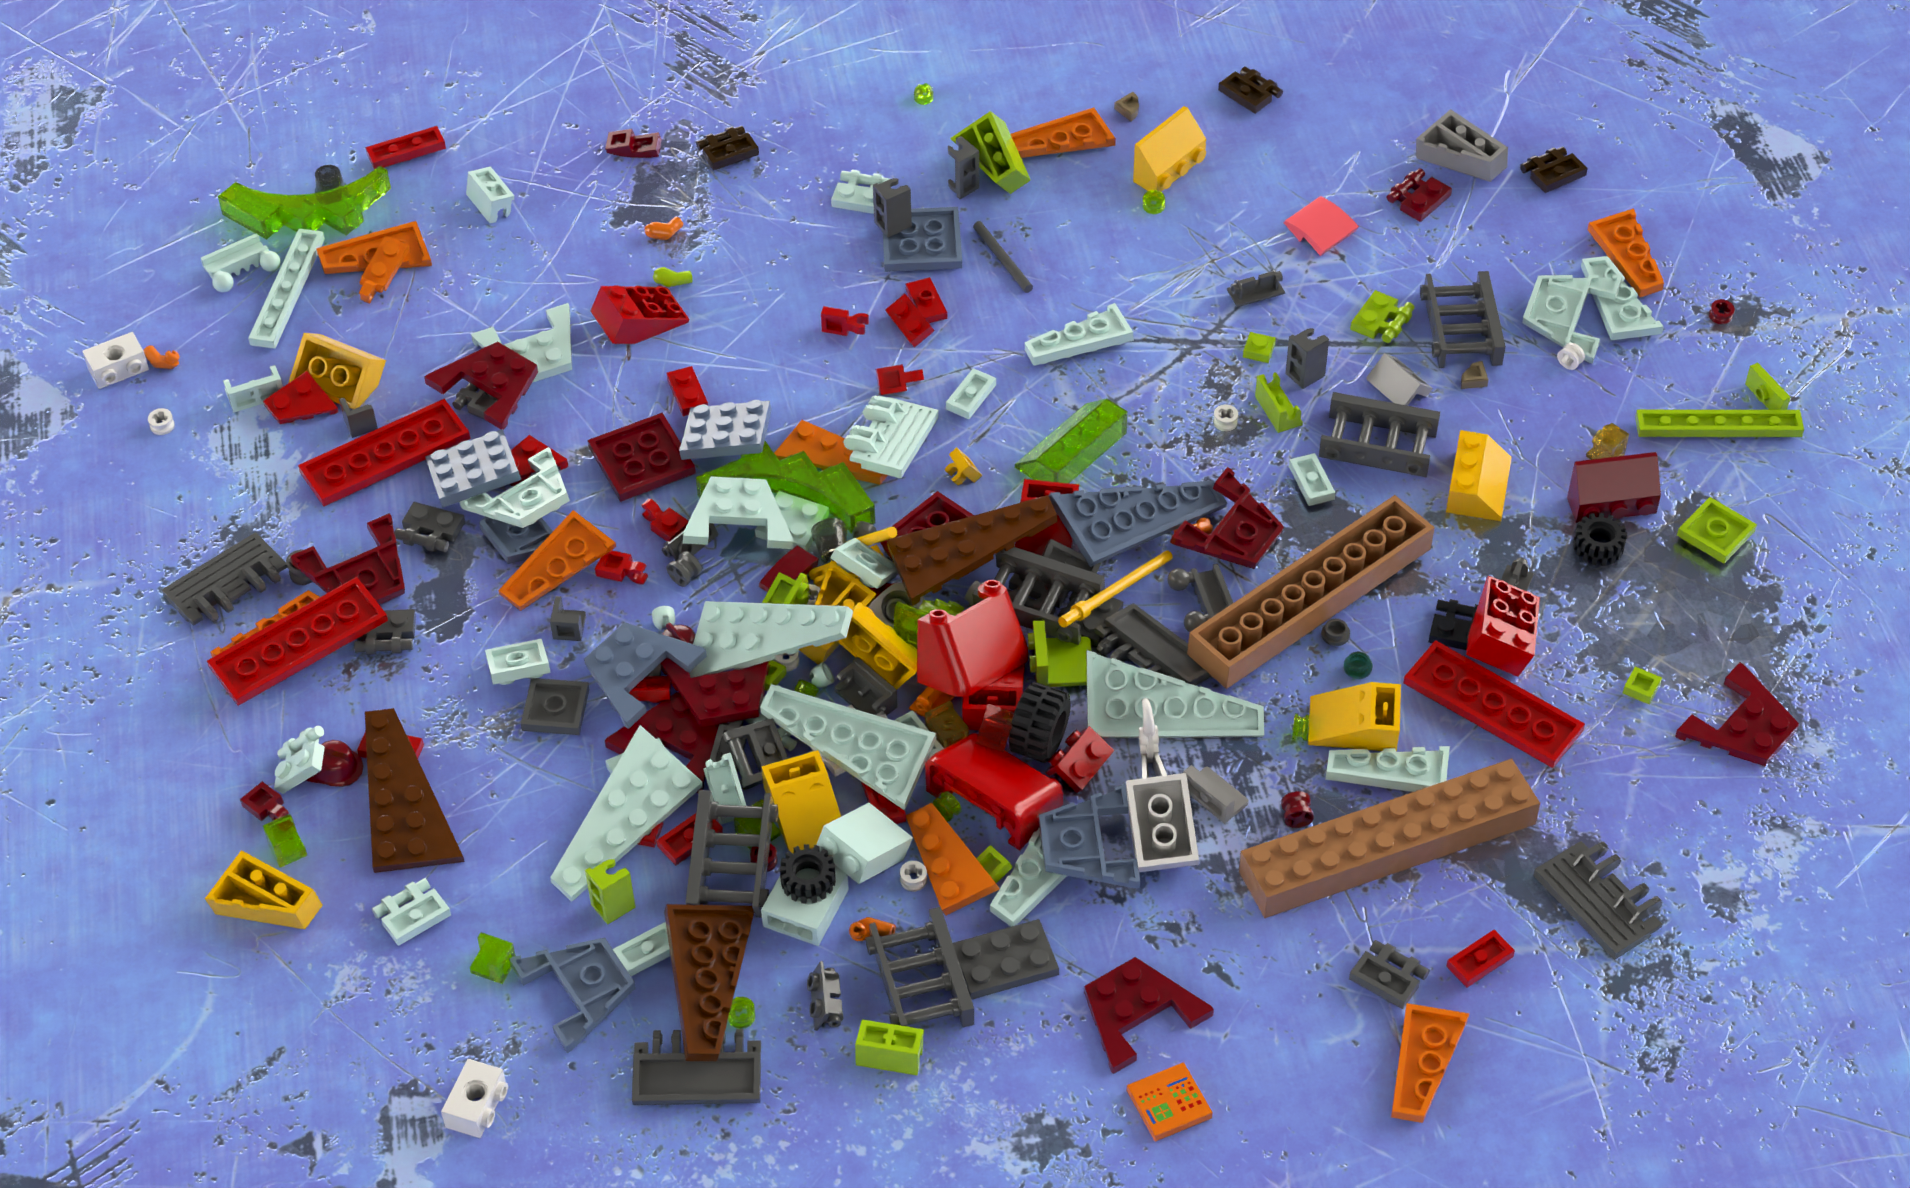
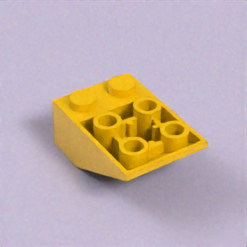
M1369 682L1310 696L1308 745L1383 751V748H1395L1397 751L1400 733L1401 684Z
M818 750L761 766L763 788L765 793H771L774 804H778L777 823L788 851L793 854L794 847L799 846L800 850H804V844H809V849L813 850L814 845L818 842L823 826L841 817L827 770Z

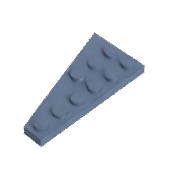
M1213 480L1186 482L1179 486L1159 484L1152 488L1133 486L1101 489L1099 492L1085 493L1084 490L1074 491L1072 494H1060V492L1049 494V499L1057 515L1090 567L1178 529L1184 520L1191 523L1221 510L1227 505L1224 496L1213 489Z

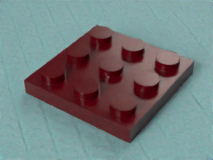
M663 412L588 440L590 451L620 502L696 474L695 465L691 459L681 460L679 451L681 442Z

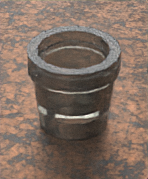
M324 165L316 170L315 196L318 203L327 207H334L344 203L348 198L349 192L339 168L335 165Z
M836 518L824 519L817 522L811 528L812 540L817 547L822 562L830 563L832 560L830 557L834 550L847 542V527L843 520Z

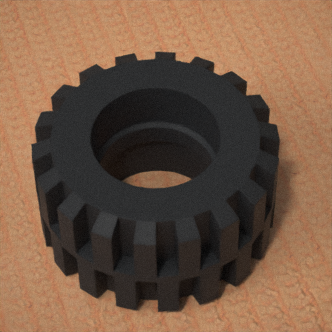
M1037 682L1031 683L1022 694L1012 718L1009 731L1010 751L1043 763L1048 762L1056 753L1068 724L1071 709L1070 695L1067 692Z

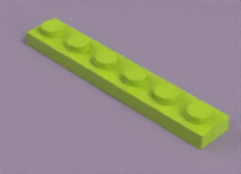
M1637 409L1635 415L1638 437H1802L1804 433L1800 410Z

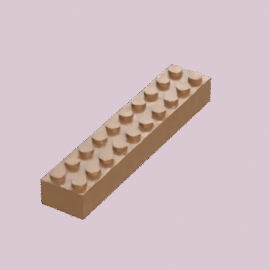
M1396 495L1392 496L1189 632L1187 655L1223 687L1228 689L1429 551L1435 527Z
M1511 758L1242 850L1240 853L1239 873L1263 917L1267 918L1535 825L1540 802Z

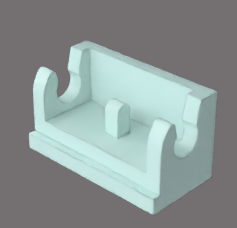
M491 166L468 172L466 195L489 223L496 222L498 218L497 213L500 209H504L503 214L505 217H508L511 212L514 194Z
M275 365L270 366L271 376L255 381L252 380L235 387H231L228 379L223 380L233 413L264 404L263 400L283 387Z
M731 753L722 755V760L718 762H713L711 759L706 761V768L703 769L714 801L718 802L719 805L746 806ZM718 817L720 825L738 819H742L734 817Z

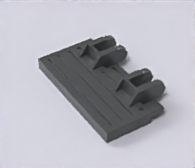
M255 532L163 588L162 593L164 598L187 622L190 621L193 626L204 620L201 613H204L210 621L215 622L219 616L216 609L213 608L214 605L218 603L226 612H231L234 608L231 602L251 590L248 584L251 583L260 593L265 591V582L260 577L265 574L276 584L281 581L279 572L286 569L287 564Z
M1134 603L1105 618L1104 623L1097 626L1094 630V633L1103 639L1096 648L1097 653L1101 656L1114 650L1110 659L1114 658L1122 662L1130 659L1139 667L1183 680L1195 686L1212 677L1187 655L1188 643Z
M1580 841L1535 868L1533 876L1615 960L1649 939L1652 933L1662 928L1663 924L1654 915L1644 922L1642 921L1660 908L1662 900L1655 896L1637 907L1635 903L1647 895L1650 890L1649 887L1642 883L1629 890L1613 873L1601 879L1619 866L1621 858L1614 854L1596 865L1594 862L1605 855L1609 849L1608 845L1601 841L1588 848Z
M736 1029L734 1035L736 1043L735 1052H724V1044L726 1043V1034H724L717 1061H686L685 1052L681 1053V1030H673L671 1036L672 1053H661L663 1035L661 1030H654L652 1054H648V1042L634 1043L633 1105L760 1103L761 1040L747 1041V1052H744V1029Z

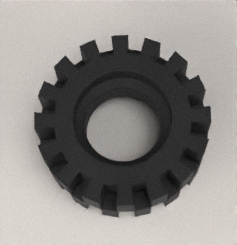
M1594 513L1590 514L1589 519L1586 516L1583 517L1581 522L1579 521L1573 541L1574 550H1577L1576 554L1578 557L1583 555V561L1585 562L1591 559L1592 565H1596L1597 561L1601 562V566H1606L1607 561L1610 564L1615 563V559L1619 560L1624 552L1627 539L1625 526H1620L1621 521L1619 519L1613 521L1612 515L1604 518V513H1599L1598 517H1595ZM1601 536L1608 539L1610 542L1600 543L1594 541L1590 537Z
M804 844V850H800L799 846L793 848L794 854L788 851L785 854L786 859L782 858L780 866L781 886L787 897L791 894V899L795 902L800 897L803 904H807V899H811L812 903H817L818 896L822 900L827 898L826 892L831 894L836 883L833 857L831 855L828 856V851L825 849L820 852V848L817 845H814L813 850L809 849V844ZM806 868L819 871V875L810 880L800 879L796 876V873Z

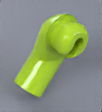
M659 267L653 274L654 281L665 287L689 284L693 281L692 273L689 270L675 272L666 267Z

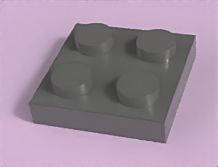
M541 678L531 679L521 720L522 731L580 735L590 690L589 683Z

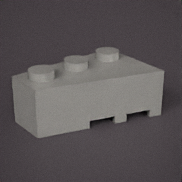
M1450 109L1416 138V158L1491 182L1507 168L1508 147Z

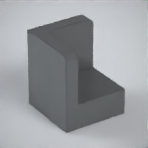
M345 398L339 399L343 418L352 438L378 429L372 405L367 404L350 410Z
M555 596L550 619L553 639L581 641L586 612L564 610L562 597Z

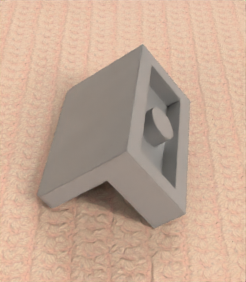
M1386 353L1383 354L1366 378L1367 381L1393 403L1407 406L1416 394L1427 397L1433 389L1398 358Z
M1190 765L1183 771L1187 776L1189 795L1224 824L1248 805V799L1211 768L1204 767L1199 771Z

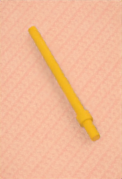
M1168 550L1162 552L1088 600L1079 601L1074 604L1069 612L1058 618L1059 625L1065 628L1076 620L1081 621L1091 614L1093 609L1171 561L1173 558L1172 553Z

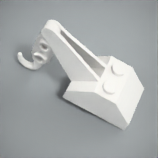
M1144 698L1142 700L1143 727L1139 728L1142 778L1126 780L1130 827L1139 872L1199 865L1186 773L1167 775L1158 754L1159 736L1157 725L1155 726L1152 708L1149 700ZM1147 763H1153L1156 777L1148 778Z

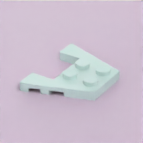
M1572 275L1538 276L1522 323L1561 347H1564L1567 343L1577 344L1585 354L1584 360L1593 364L1600 339L1574 331L1587 294L1615 300L1622 281V275H1612V278H1599V275H1589L1588 278H1573Z
M568 303L546 310L547 319L553 329L504 344L506 347L537 364L538 374L533 382L572 370L570 307ZM494 327L471 334L473 344L477 347L485 348L497 341L501 343Z
M548 447L528 459L530 467L537 472L533 476L494 498H491L487 493H483L459 503L463 510L524 528L534 524L548 513L558 510L570 500L551 449Z
M711 476L683 532L684 544L708 545L709 523L766 526L767 548L792 549L793 537L766 479Z

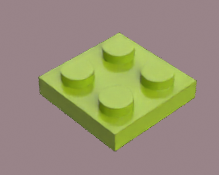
M1709 497L1680 526L1677 536L1725 564L1755 532L1757 524Z

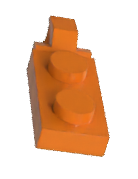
M385 235L361 276L360 300L370 304L376 292L382 293L383 290H387L409 252V245Z

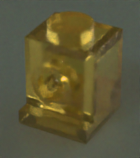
M1613 423L1605 425L1603 429H1600L1592 439L1593 448L1586 453V457L1592 460L1625 456L1629 433Z
M951 701L925 713L926 727L930 732L936 733V739L943 748L969 735V727L954 710Z

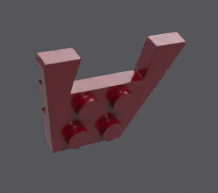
M497 341L424 376L426 385L441 394H445L461 379H464L498 399L483 412L484 419L497 428L504 430L508 425V418L518 408L517 403L521 396H525L538 374V367L534 362Z
M1227 467L1214 483L1213 489L1235 502V504L1210 535L1184 520L1173 534L1170 543L1255 569L1282 534L1284 526L1262 502L1258 503L1251 496L1250 489L1245 483L1240 484L1234 477L1235 473L1233 470Z
M390 513L367 522V529L376 542L377 547L327 568L314 546L290 556L292 565L326 593L358 577L379 605L405 594L403 574Z
M664 659L661 662L662 672L669 677L672 686L681 694L685 705L701 727L756 718L760 715V706L763 701L770 661L750 666L749 668L734 669L732 671L706 674L692 678L686 670L671 659Z
M1739 662L1725 677L1724 685L1747 699L1718 730L1691 714L1677 729L1675 737L1683 741L1689 738L1701 742L1700 746L1711 749L1713 746L1729 751L1728 755L1766 766L1797 732L1799 723L1743 663Z
M676 692L670 696V700H664L648 710L629 729L624 726L605 739L606 748L622 754L641 725L655 739L659 738L664 747L690 759L686 767L702 781V787L699 790H703L706 779L703 768H706L705 763L710 759L719 724L701 727L685 705L681 694Z
M1136 957L1084 986V994L1095 1026L1097 1025L1101 1044L1109 1061V1068L1113 1074L1137 1061V1053L1122 1036L1123 1033L1170 1006L1174 1008L1190 1029L1212 1017L1214 1013L1211 1005Z

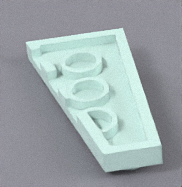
M1608 256L1582 259L1581 268L1585 278H1588L1589 275H1599V278H1612V275H1622ZM1623 275L1615 300L1593 295L1611 340L1662 334L1664 326L1659 320H1654L1651 316L1652 311L1647 305H1642L1637 298L1638 294L1634 288L1628 287L1624 282L1625 277Z
M1113 303L1107 306V311L1099 314L1095 311L1088 314L1087 319L1080 323L1072 321L1065 324L1064 330L1059 332L1052 330L1024 343L1025 352L1033 366L1114 345H1121L1134 341V337L1129 324L1117 305Z
M1439 746V751H1426L1425 747H1413L1411 752H1396L1395 748H1383V751L1379 753H1370L1368 749L1329 750L1325 780L1415 792L1447 780L1450 746Z
M1038 828L1037 832L1033 833L1023 855L1021 854L1016 861L1011 875L1007 876L990 904V912L1010 927L1017 925L1067 877L1066 875L1045 872L1040 828Z

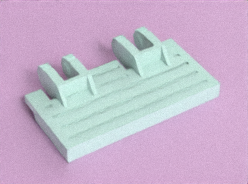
M872 396L868 402L869 405H866L862 412L864 418L869 421L872 420V423L869 427L853 425L849 432L850 434L846 436L843 443L847 449L853 450L850 455V461L860 463L862 469L902 478L936 423L939 410L890 397Z

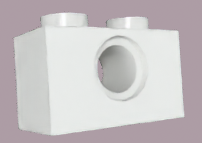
M133 332L82 351L88 370L99 389L149 370L144 351Z
M467 1059L441 1111L445 1128L481 1138L485 1128H489L493 1123L495 1108L498 1102L504 1100L508 1091V1083L505 1081L503 1069ZM478 1097L482 1098L478 1101H472L473 1099Z

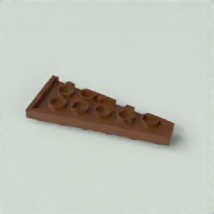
M1046 495L887 540V546L912 606L921 602L920 598L929 592L935 594L940 591L942 585L952 579L959 580L993 560L994 554L1003 549L1005 551L1012 549L1018 540L1024 537H1032L1057 522V513L1049 496Z
M395 709L365 711L372 866L374 873L465 862L463 854Z
M666 904L664 914L686 1061H717L751 929L754 910L752 906Z

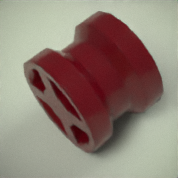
M1295 791L1282 797L1281 806L1285 811L1284 821L1288 827L1301 828L1313 822V810L1309 808L1311 800L1307 793Z

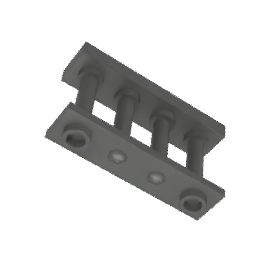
M1478 271L1476 282H1473L1472 285L1434 287L1431 274H1426L1424 285H1420L1421 301L1425 300L1433 337L1432 357L1437 358L1439 368H1444L1446 354L1485 353L1490 355L1492 366L1503 365L1506 346L1489 271ZM1473 296V298H1477L1476 304L1438 306L1436 297ZM1477 314V317L1482 319L1480 323L1442 325L1440 316ZM1481 333V336L1486 337L1485 342L1446 344L1444 335Z
M1333 392L1329 418L1336 420L1332 435L1321 436L1319 457L1427 477L1430 455L1423 454L1427 436L1436 438L1440 419L1439 411ZM1346 421L1362 424L1358 441L1342 439ZM1373 426L1389 429L1385 446L1369 444ZM1400 431L1416 434L1412 452L1396 449Z
M1016 547L1008 551L1003 549L996 553V567L1000 569L994 580L1004 585L1010 573L1026 576L1012 602L1020 626L1033 630V621L1044 620L1047 635L1056 637L1062 642H1071L1079 645L1081 642V630L1077 620L1063 628L1058 623L1059 617L1050 615L1062 590L1078 594L1073 603L1074 605L1079 601H1086L1104 590L1105 577ZM1036 581L1052 585L1039 611L1024 606ZM974 590L972 594L973 605L984 600L978 596V591Z
M699 790L686 905L708 904V902L752 904L755 916L762 918L761 909L769 896V889H765L772 822H777L778 804H774L771 793H765L763 807L719 805L718 802L714 801L711 791ZM718 817L762 819L760 835L715 833V830L712 829L713 820H717ZM715 845L759 847L757 863L712 861V858H708L709 849L714 848ZM711 873L756 875L754 891L709 889L708 886H705L706 876H711Z
M941 907L929 909V922L925 923L924 927L880 937L876 924H869L870 936L865 937L869 955H875L893 1012L889 1013L890 1024L907 1027V1025L953 1014L954 1017L959 1016L962 1028L974 1025V1006ZM926 938L929 941L934 940L936 947L933 948L932 952L887 962L884 952L885 948ZM935 963L937 966L942 965L944 973H941V977L900 987H895L892 978L894 973ZM941 989L951 991L952 998L949 999L950 1002L907 1013L903 1012L900 999Z

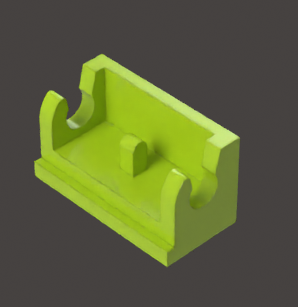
M1274 372L1273 380L1270 383H1267L1264 374L1258 375L1255 397L1276 431L1280 433L1302 426L1301 410L1297 405L1293 407L1280 386L1279 375Z
M614 859L606 860L593 869L589 867L585 870L591 905L607 925L636 908L630 872L623 868L615 874L606 873L609 868H613L616 865Z
M862 1019L855 1043L856 1066L918 1075L919 1059L923 1053L924 1029Z

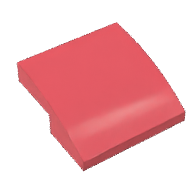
M1322 196L1284 221L1287 228L1300 242L1306 239L1320 256L1353 234L1359 227L1341 208Z

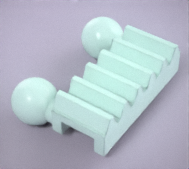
M257 233L201 257L203 267L213 279V287L219 292H228L232 289L234 281L231 274L233 272L238 276L242 268L249 271L251 264L258 267L259 262L264 270L272 272L277 270L281 263L279 255L276 252L269 251L266 245L263 246Z

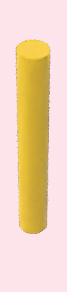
M888 527L856 539L869 546L896 537L897 530L895 527Z

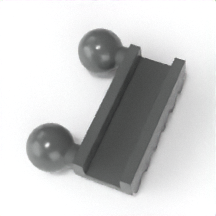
M1213 564V568L1210 571L1198 573L1196 568L1191 569L1190 572L1176 568L1168 575L1167 581L1173 590H1184L1191 583V586L1194 587V593L1197 595L1198 604H1201V611L1204 612L1203 615L1199 611H1191L1185 616L1184 627L1188 632H1191L1233 604L1218 564Z

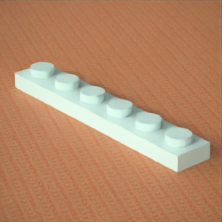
M298 229L249 335L250 345L276 349L317 258L316 248L322 247L325 240L322 231Z

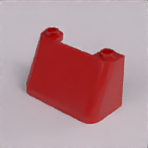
M987 580L978 587V596L984 599L981 602L955 616L947 614L945 610L936 609L918 619L917 683L952 696L965 697L976 693L1028 661V646L1007 588L997 580Z
M972 733L933 754L925 763L926 792L936 798L943 792L948 797L955 792L996 818V827L1001 830L1005 827L1011 835L1008 839V844L1019 851L1029 842L1033 833L1037 832L1039 828V815L1063 805L1062 786L1056 779L1049 778L992 743L983 734Z

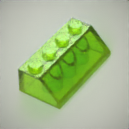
M1107 398L1084 404L1016 462L1015 468L1033 480L1070 483L1127 434L1128 411Z

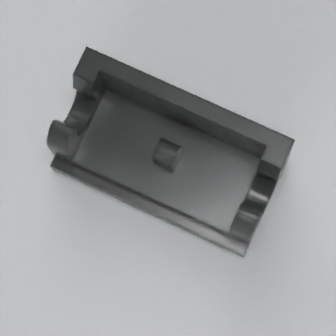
M961 136L956 139L958 151L948 146V154L955 159V183L949 179L948 186L957 194L959 199L979 189V150Z
M892 178L880 184H873L874 223L887 237L912 227L911 189L907 185L892 189V186L898 184V178Z
M1313 328L1306 329L1297 335L1289 336L1285 374L1302 389L1323 378L1326 373L1329 338L1322 335L1315 340L1308 339L1307 337L1314 334Z
M856 657L851 664L841 670L836 676L840 682L835 686V692L856 710L873 715L883 711L887 716L897 708V690L860 658Z

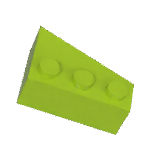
M989 111L950 138L956 144V139L962 136L978 149L979 167L1008 193H1013L1031 181L1006 123L993 112Z

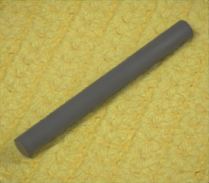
M977 221L973 225L974 230L1025 293L1030 292L1033 289V285L981 221Z

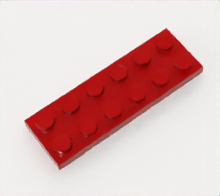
M442 399L299 464L298 468L300 474L324 507L426 460L425 456L431 455L437 450L451 448L471 438L468 429L447 401Z
M355 577L207 660V663L228 694L239 706L387 622V614L358 577Z
M1436 640L1404 676L1403 684L1551 768L1556 766L1584 731L1585 723Z

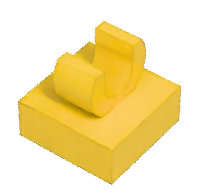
M957 447L949 454L954 462L948 464L945 471L950 476L957 472L951 479L955 484H962L966 477L975 483L982 477V474L971 459Z

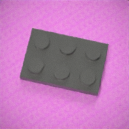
M1039 919L953 943L971 1000L1059 975L1058 964Z

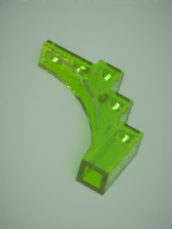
M379 166L366 176L329 191L302 195H282L254 190L235 182L218 195L222 215L255 234L257 233L266 240L284 225L297 232L299 228L317 230L324 223L347 236L364 222L362 212L368 209L382 195H385L391 189L388 170Z
M766 441L764 442L762 453L743 454L736 461H731L726 465L696 477L699 498L711 476L766 479L772 493L781 491L829 507V513L837 518L851 534L858 521L868 522L872 525L876 523L874 503L844 462L819 472L804 451L779 461Z

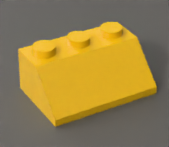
M1183 106L1135 144L1133 182L1155 196L1164 189H1168L1174 181L1184 176L1194 165L1201 163L1206 156V137L1187 107Z
M303 333L288 383L307 371L333 402L340 404L339 399L345 398L349 408L355 409L360 407L379 385L386 360L322 334Z
M1460 430L1446 513L1501 521L1512 457L1488 434Z
M858 602L852 608L853 614L847 637L837 640V642L854 657L860 658L897 690L917 672V649L899 637L891 626L885 625L878 619L870 608Z

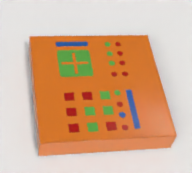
M1184 1062L1127 1085L1126 1091L1155 1142L1212 1118L1213 1112Z

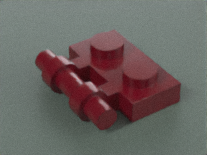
M1421 168L1407 174L1404 181L1393 186L1391 192L1386 196L1390 203H1394L1397 200L1402 202L1400 211L1419 222L1423 221L1447 200L1452 193L1451 187L1433 177H1430L1426 182L1423 181L1422 178L1425 176V172ZM1410 188L1415 190L1412 194L1408 192Z

